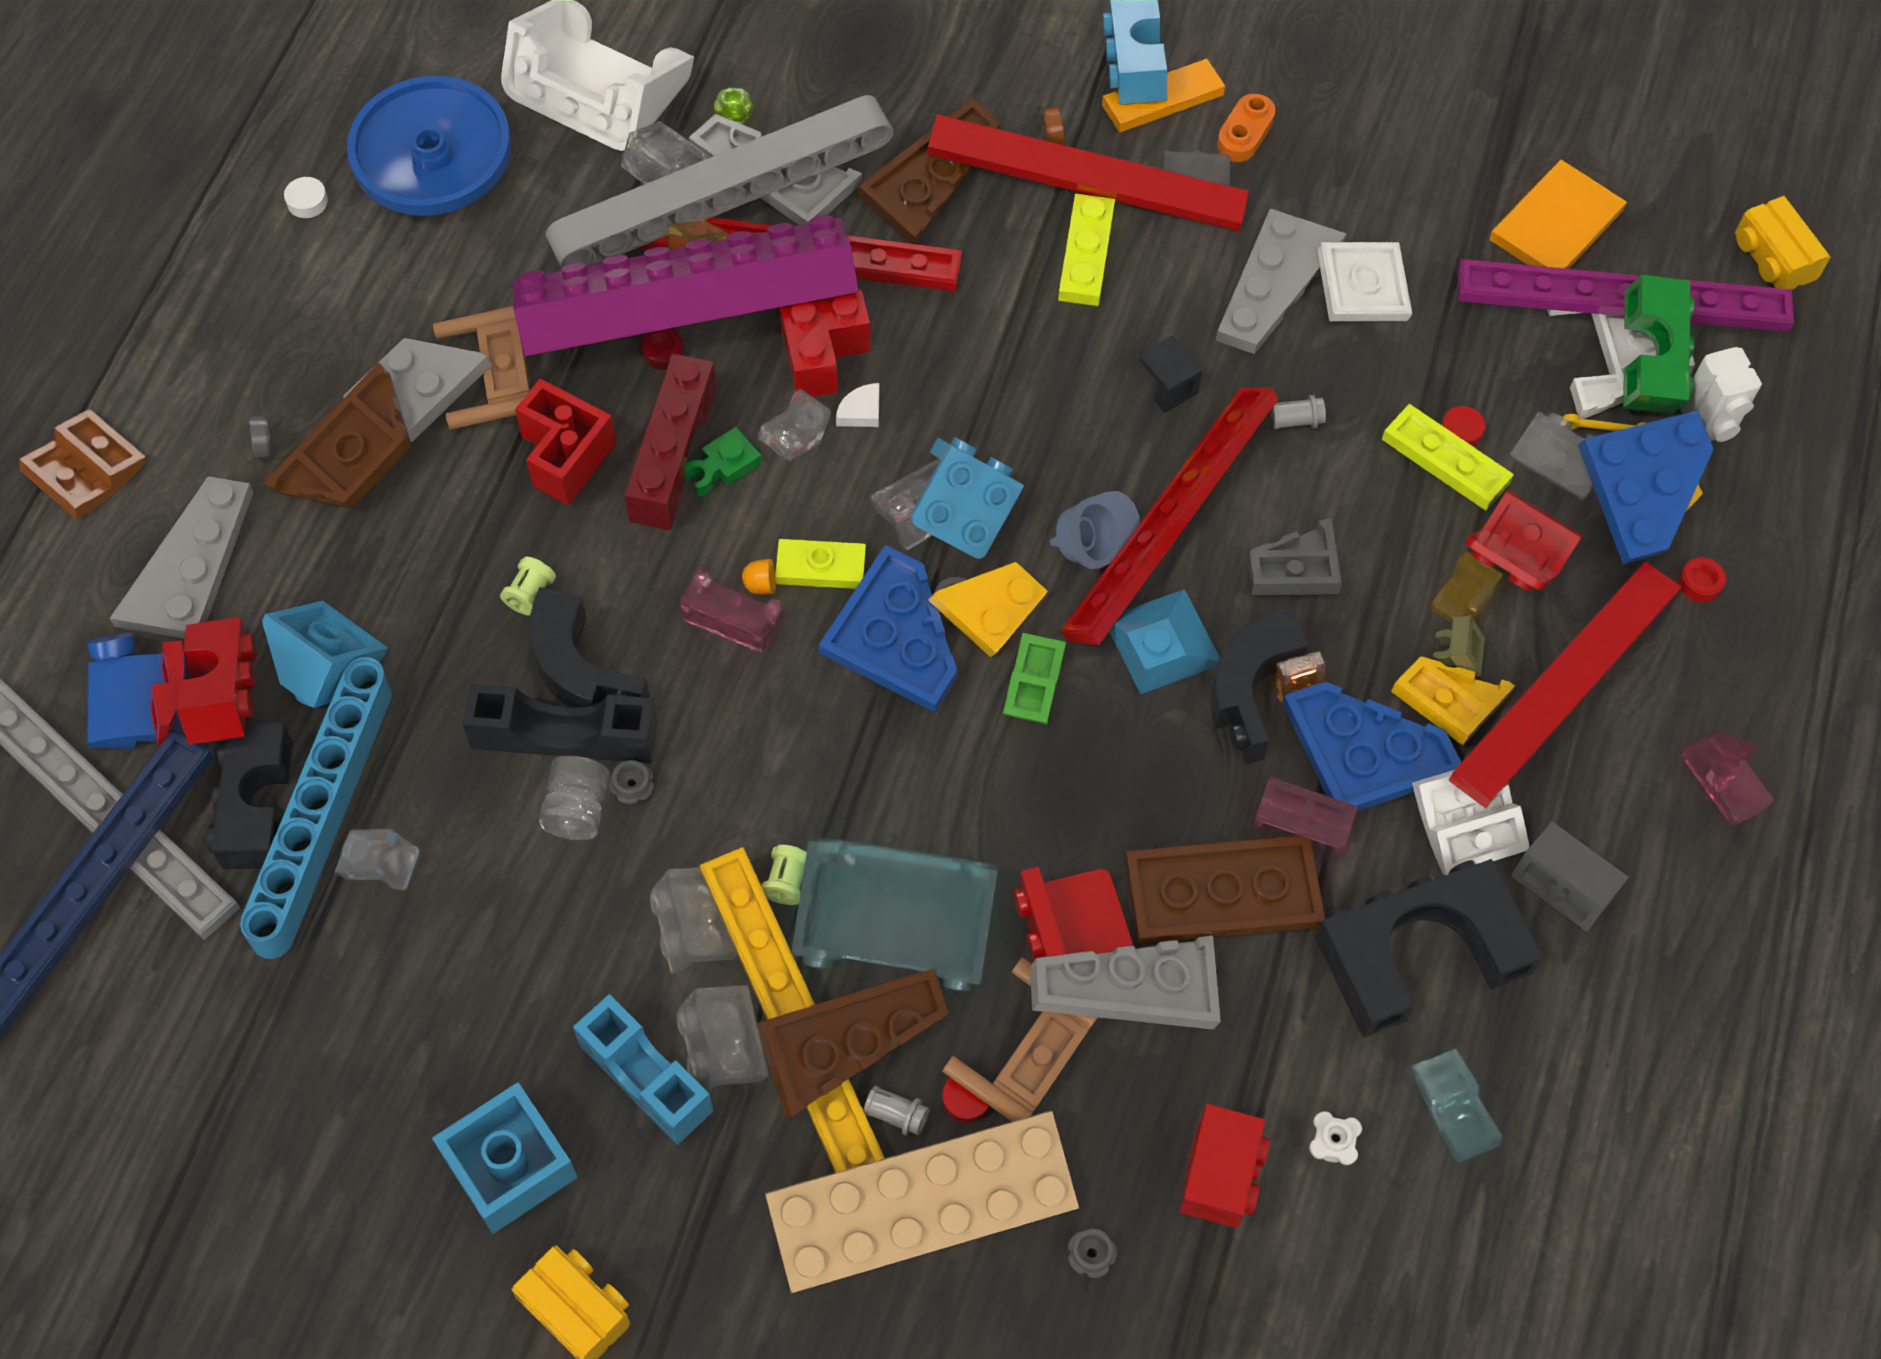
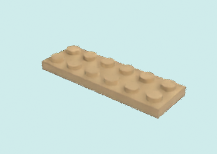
M1046 1111L765 1193L791 1293L1079 1208L1052 1111Z

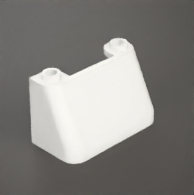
M551 0L509 21L501 74L502 86L507 95L514 101L616 150H627L637 144L688 82L691 75L694 56L679 49L670 47L660 51L655 56L651 68L590 39L592 31L590 14L583 5L574 0Z

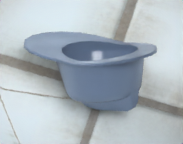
M1119 491L1104 492L1082 500L1079 504L1065 510L1057 521L1056 536L1050 539L1049 543L1051 546L1059 547L1066 559L1079 563L1088 569H1098L1113 561L1140 524V516L1135 504L1127 495Z

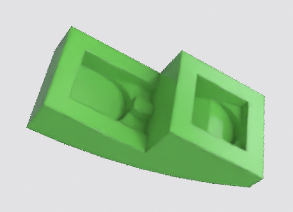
M1022 633L1016 664L1012 672L1003 711L1004 716L1047 725L1066 642Z

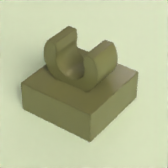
M1471 615L1453 617L1452 630L1444 629L1436 632V639L1441 646L1450 645V648L1443 652H1434L1433 658L1436 661L1442 662L1445 666L1452 667L1456 665V667L1474 671L1475 676H1481L1485 636Z

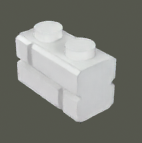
M1734 347L1706 355L1693 378L1694 389L1692 396L1686 404L1680 407L1683 414L1699 410L1710 441L1717 440L1718 442H1723L1733 438L1740 432L1739 424L1745 414L1753 409L1754 404L1752 401L1762 385L1755 370L1748 368L1751 363L1742 348Z

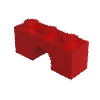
M241 617L186 625L183 654L191 679L180 680L177 712L188 745L245 737L246 717L253 716L252 699L248 690L255 687V676L251 661L257 660V648L253 634L245 633Z

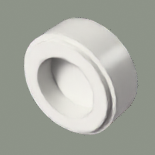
M312 177L295 179L288 184L284 191V198L289 211L300 218H311L319 215L324 211L328 203L323 184Z

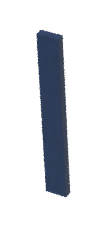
M173 729L1 952L0 1039L214 758L210 750L200 744L188 745L186 737Z

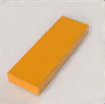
M1204 59L1167 73V101L1119 104L1117 90L1103 95L1102 106L1118 132L1121 133L1224 95L1225 85L1208 59Z

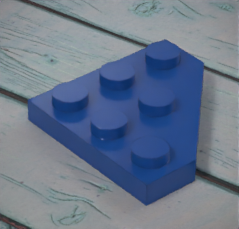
M1699 410L1587 438L1578 444L1623 564L1660 555L1668 550L1714 450Z
M885 545L818 645L819 654L934 713L957 679V667L945 638V630L939 611L928 601L932 594L924 564Z
M1322 682L1286 694L1283 697L1282 705L1337 819L1414 793L1412 782L1455 770L1461 764L1445 730L1429 723L1424 727L1400 717L1402 712L1367 699V702H1363L1341 693L1342 688L1328 682Z

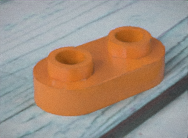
M1248 94L1237 102L1221 127L1218 136L1217 149L1225 159L1233 162H1243L1254 156L1274 121L1275 105L1268 97L1261 94Z

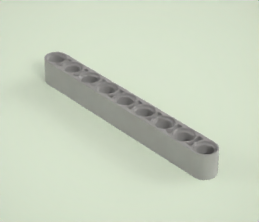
M871 95L861 96L563 217L548 227L546 238L561 268L572 263H585L586 266L599 264L607 257L624 254L877 150L891 140L894 130L876 98Z

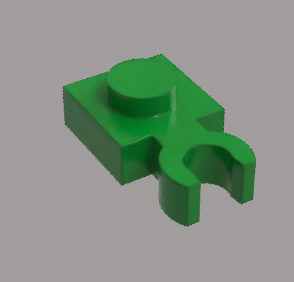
M734 427L701 448L704 460H692L686 463L684 480L688 481L694 476H702L703 479L694 485L697 496H704L713 489L714 482L719 478L729 486L762 465L761 454L740 430Z

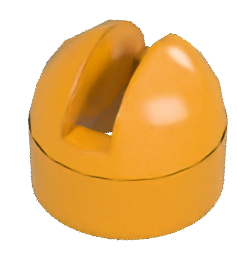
M772 559L756 560L750 562L744 568L742 580L746 589L752 594L766 595L775 593V568Z

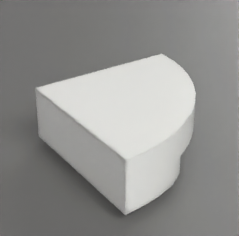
M879 383L864 385L850 392L838 407L836 426L879 427Z

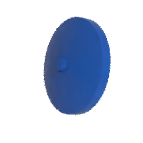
M424 76L408 79L381 91L359 111L351 125L347 139L348 160L354 177L365 194L390 210L418 216L452 212L480 199L502 177L509 163L512 148L507 118L493 96L471 82L448 76Z

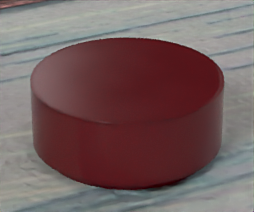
M671 328L648 332L642 338L641 350L643 359L647 365L654 369L667 370L672 354L684 355L682 338L678 332Z

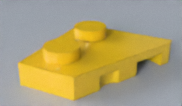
M1017 562L938 590L928 601L989 657H992L1005 644L1048 591Z
M1420 656L1395 682L1391 692L1437 727L1445 730L1449 736L1461 745H1464L1510 696L1515 685L1505 680H1501L1498 686L1474 679V671L1460 667L1451 668L1445 666L1442 662Z

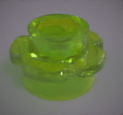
M727 88L717 94V100L714 101V110L718 115L741 124L748 119L753 108V102L749 100L750 95L745 90Z

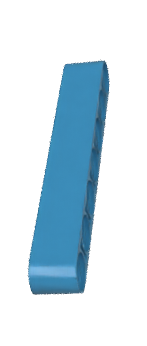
M371 657L354 659L344 669L242 914L240 922L241 931L255 953L262 958L274 959L281 957L292 946L391 701L392 691L383 667L377 660ZM367 682H376L370 688L359 689ZM351 721H360L353 728H343L347 723ZM344 760L339 767L326 769L333 761ZM328 800L322 808L309 810L315 802ZM311 841L306 849L298 852L293 851L298 843ZM294 883L292 888L286 893L275 894L278 887L282 884ZM277 925L274 932L270 935L258 937V933L265 926Z

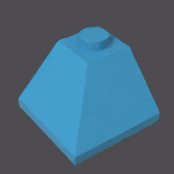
M1185 589L1125 610L1109 631L1140 694L1219 665L1220 656Z
M324 601L265 614L262 621L280 684L295 694V698L300 703L312 708L331 703L343 671L350 662L361 657H371L379 662L388 650L387 646Z

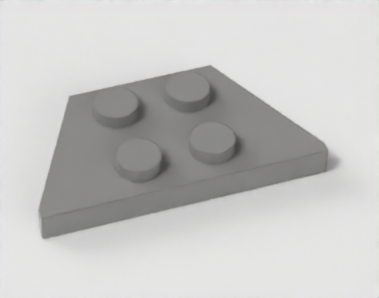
M407 338L402 339L379 361L391 375L411 442L492 366L487 356L480 352ZM364 375L347 393H345L343 397L345 398L366 375Z

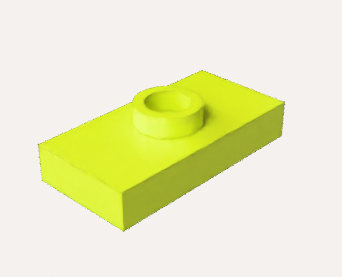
M779 539L775 573L776 584L856 589L864 577L866 544Z

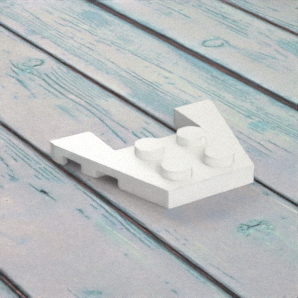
M1547 309L1549 316L1581 313ZM1592 314L1610 375L1574 378L1570 390L1580 419L1588 418L1623 403L1624 368L1641 354L1656 356L1655 345L1649 336L1640 331L1624 329V316ZM1693 356L1690 358V374L1695 366Z

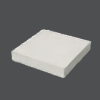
M1321 242L1317 252L1329 321L1409 320L1412 315L1399 242Z

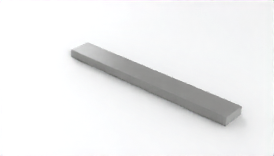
M0 679V745L93 834L123 794ZM160 829L129 868L204 941L240 909L237 902Z

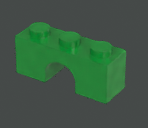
M1641 275L1625 289L1624 329L1640 331L1649 336L1655 345L1656 356L1641 354L1624 368L1623 408L1672 414L1691 398L1694 380L1690 376V358L1694 350V339L1690 336V319L1694 311V299L1690 296L1689 280Z

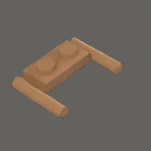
M513 306L433 323L437 340L477 331L480 353L486 355L492 364L483 373L488 404L446 413L449 429L452 430L516 415V407L531 390L526 356L524 355Z
M1022 957L1011 973L1031 986L1030 966L1032 963ZM1042 1012L993 1084L955 1056L951 1057L942 1072L1011 1122L1029 1117L1098 1017Z

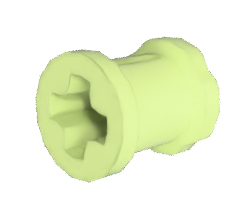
M524 557L518 564L519 572L510 587H504L500 597L511 609L530 616L539 587L545 588L552 584L556 575L550 567L540 560Z
M778 845L773 847L771 857L774 859L768 881H764L761 885L766 898L771 901L785 905H797L802 899V892L799 889L805 869L811 867L813 857L808 852L794 846Z

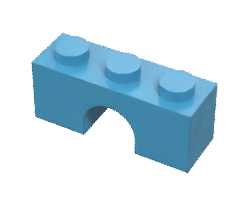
M1110 0V12L1103 13L1104 37L1111 36V38H1106L1107 62H1114L1115 64H1109L1110 88L1118 89L1119 104L1167 101V65L1164 43L1160 44L1158 0Z
M610 994L573 1026L579 1046L677 1145L713 1112L710 1094L676 1060L672 1064L668 1062L650 1043L644 1034L643 1027Z

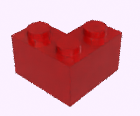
M862 289L855 293L779 307L781 334L796 400L838 393L835 358L870 352V321Z
M539 378L515 409L522 438L537 445L526 461L533 488L569 506L617 444L612 415Z
M1206 1104L1194 1136L1179 1213L1237 1229L1244 1214L1253 1216L1260 1186L1251 1182L1252 1180L1257 1181L1260 1169L1264 1167L1270 1144V1138L1262 1136L1265 1119Z

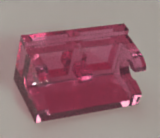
M700 569L686 593L684 592L680 599L683 621L763 653L784 615L783 608L779 607L780 602L771 599L768 604L725 588L713 583L712 579L707 578L709 573Z
M1269 777L1253 827L1261 830L1263 823L1333 846L1332 854L1341 857L1358 806Z

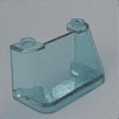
M825 837L813 838L808 841L791 954L803 956L802 964L820 968H830L831 960H841V958L919 971L934 968L937 977L943 978V987L969 991L971 983L980 985L982 980L1000 866L986 862Z

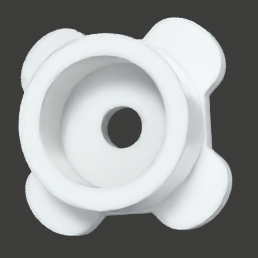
M1329 1112L1317 1114L1313 1121L1316 1127V1134L1309 1146L1311 1154L1317 1159H1324L1329 1162H1341L1343 1165L1353 1164L1358 1157L1355 1144L1356 1137L1362 1132L1360 1122L1355 1118H1348L1346 1120L1333 1118ZM1333 1134L1338 1135L1340 1137V1141H1332L1331 1136Z

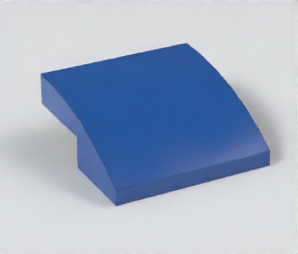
M161 654L122 656L88 663L87 747L135 749L137 741L156 742L149 704L151 686L164 683L160 666ZM184 657V677H183V680H186V660H185V657ZM178 715L174 730L185 736Z

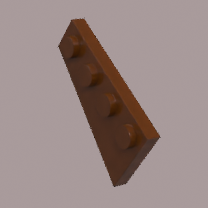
M973 98L948 116L1000 129V122ZM932 130L858 187V196L911 244L917 243L973 168L971 165L927 155Z
M935 969L922 971L757 1023V1029L785 1118L793 1117L821 1096L828 1094L859 1071L866 1069L897 1046L904 1044L948 1015L949 1012Z

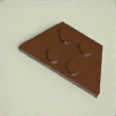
M378 362L265 480L264 484L277 494L353 509L412 447L390 373Z

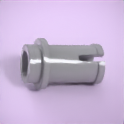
M1309 395L1307 400L1276 402L1271 409L1274 430L1303 425H1311L1312 429L1318 427V424L1325 423L1326 412L1323 398L1315 399L1314 395Z
M875 1085L867 1097L863 1112L866 1116H872L901 1128L902 1134L909 1136L910 1133L916 1135L921 1133L928 1118L929 1108L923 1106L922 1100L919 1098L911 1101Z

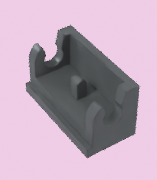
M1552 821L1525 852L1511 874V877L1586 932L1593 926L1629 878V876Z

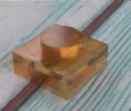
M1319 651L1304 656H1295L1277 664L1275 693L1281 704L1284 695L1324 682L1326 663Z

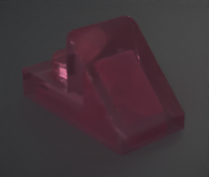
M1718 731L1682 749L1679 754L1729 824L1734 826L1768 809L1774 802V799L1748 765L1757 748L1752 744Z

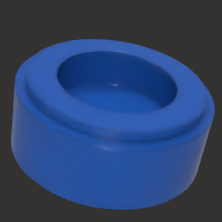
M133 633L108 635L87 641L89 655L93 660L116 658L131 654L136 650Z

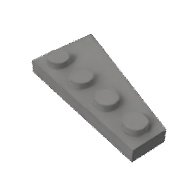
M715 114L689 137V146L700 156L708 159L760 138L761 132ZM833 167L760 198L796 224H809V220L814 217L828 215L862 184V173L851 168L845 172Z
M1270 209L1217 331L1216 341L1255 354L1283 320L1284 314L1293 303L1296 304L1304 294L1307 285L1315 276L1317 277L1321 273L1317 252L1321 242H1345L1347 234Z
M209 476L206 478L110 617L114 627L185 639L186 625L207 622L254 493L250 483Z
M1213 935L1198 937L1194 942L1178 943L1177 940L1159 942L1155 947L1135 949L1134 946L1119 947L1114 952L1095 954L1093 951L1041 957L1036 958L1030 966L1033 1011L1213 1030L1221 1022Z

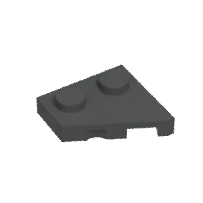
M1332 519L1319 521L1317 529L1301 536L1295 531L1281 537L1276 543H1266L1250 550L1248 568L1252 595L1339 594L1342 581Z

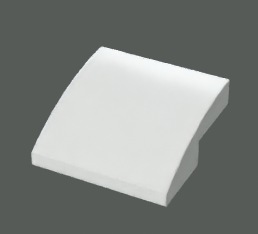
M1454 770L1412 782L1425 831L1444 875H1448L1453 867L1465 861L1474 860L1476 864L1489 859L1496 861L1529 849L1530 846L1521 806L1512 803L1509 785L1485 809L1448 781Z

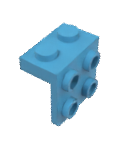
M954 437L951 444L937 438L930 453L941 460L913 509L910 520L916 527L974 558H983L991 547L1024 485L1009 477L1013 469L1000 461L990 457L986 464L973 457L977 449Z

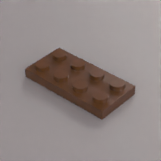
M1310 835L1126 851L1125 864L1138 945L1173 940H1196L1198 937L1212 935L1213 938L1315 929L1320 927L1322 920H1325Z

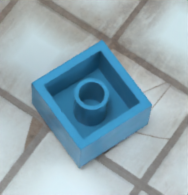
M519 1082L432 1138L492 1234L578 1178L570 1159Z

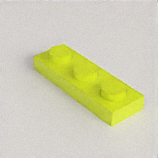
M1075 193L1058 301L1099 306L1115 199Z
M1408 404L1385 429L1382 437L1384 442L1485 511L1508 487L1514 476L1513 473L1411 404Z

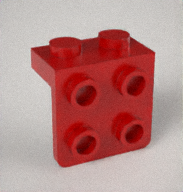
M1508 490L1484 528L1471 534L1465 544L1473 549L1471 555L1476 560L1489 567H1494L1497 564L1511 573L1508 578L1514 584L1525 590L1532 591L1533 587L1542 590L1557 579L1584 536Z
M1039 867L1020 872L1019 888L1013 890V897L1019 917H1026L1030 932L1026 933V938L1033 961L1041 957L1093 951L1095 954L1114 952L1119 947L1133 946L1108 871L1098 869L1046 883L1043 882Z

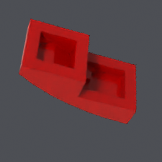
M182 641L163 642L160 666L164 683L151 686L149 707L157 746H160L175 728L178 719L179 683L184 677Z

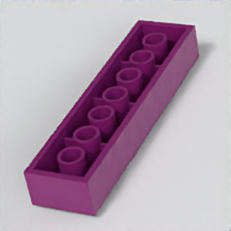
M824 215L810 219L809 224L792 226L789 223H781L769 227L767 232L752 235L748 231L735 232L728 235L726 240L710 242L708 239H697L688 242L684 248L669 250L667 247H655L645 251L644 255L628 258L626 255H614L605 258L603 263L586 266L585 263H572L562 267L561 271L548 274L539 270L530 271L522 274L519 277L520 279L513 280V310L524 355L529 356L859 291L851 244L841 218L833 219L832 216Z

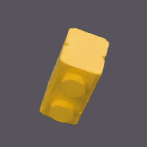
M1785 196L1771 200L1766 205L1761 204L1748 209L1735 231L1737 243L1741 250L1751 254L1758 264L1761 277L1766 282H1771L1775 288L1793 290L1798 285L1803 286L1816 281L1831 258Z
M556 1245L511 1290L517 1300L576 1359H598L607 1350L608 1346L612 1345L629 1328L631 1323L624 1312L629 1304L609 1283L601 1290L588 1277L594 1269L576 1250L572 1249L566 1255Z

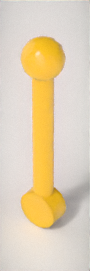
M1566 414L1563 416V427L1566 429L1585 427L1618 431L1646 424L1645 422H1640L1637 425L1580 419L1577 414Z

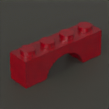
M672 354L625 492L629 522L669 531L672 530L683 496L684 473L690 445L700 424L706 425L717 391L714 362Z

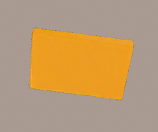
M1560 160L1492 230L1489 240L1526 265L1569 269L1624 211L1627 201L1563 160Z

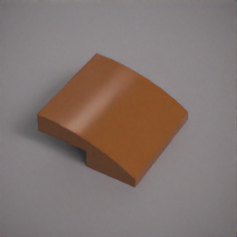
M91 409L54 427L55 440L19 459L20 471L76 520L110 498L146 463V456Z

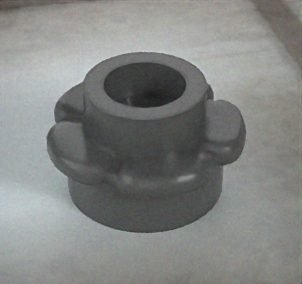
M624 761L616 766L609 779L610 792L614 795L616 794L618 801L624 804H635L639 799L645 800L654 789V785L651 782L653 774L647 766L638 761ZM631 780L636 782V785L633 787L627 785Z
M1091 1228L1078 1232L1071 1238L1068 1244V1249L1071 1251L1068 1261L1071 1268L1078 1274L1086 1273L1090 1278H1100L1108 1273L1109 1266L1113 1265L1116 1261V1246L1111 1242L1108 1235L1100 1229ZM1088 1250H1095L1097 1255L1094 1258H1090L1087 1255Z

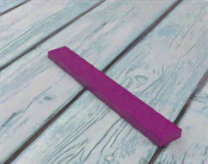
M1461 259L1458 266V301L1624 316L1625 289L1640 275ZM1689 280L1690 296L1694 299V311L1690 323L1790 332L1794 324L1791 289Z

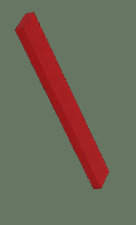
M938 114L927 149V155L1097 197L1112 198L1117 202L1235 231L1240 230L1249 193L1247 190Z
M711 217L636 249L649 250L655 247H667L669 250L684 248L688 242L697 239H708L710 242L726 240L728 235L739 231L751 232V235L767 232L768 228L773 225ZM847 235L851 244L856 279L956 292L962 261L961 250Z
M1240 388L1064 625L1061 633L1068 642L1099 645L1278 401L1279 398L1273 388Z
M1645 561L1454 770L1448 781L1486 809L1674 599L1681 586Z

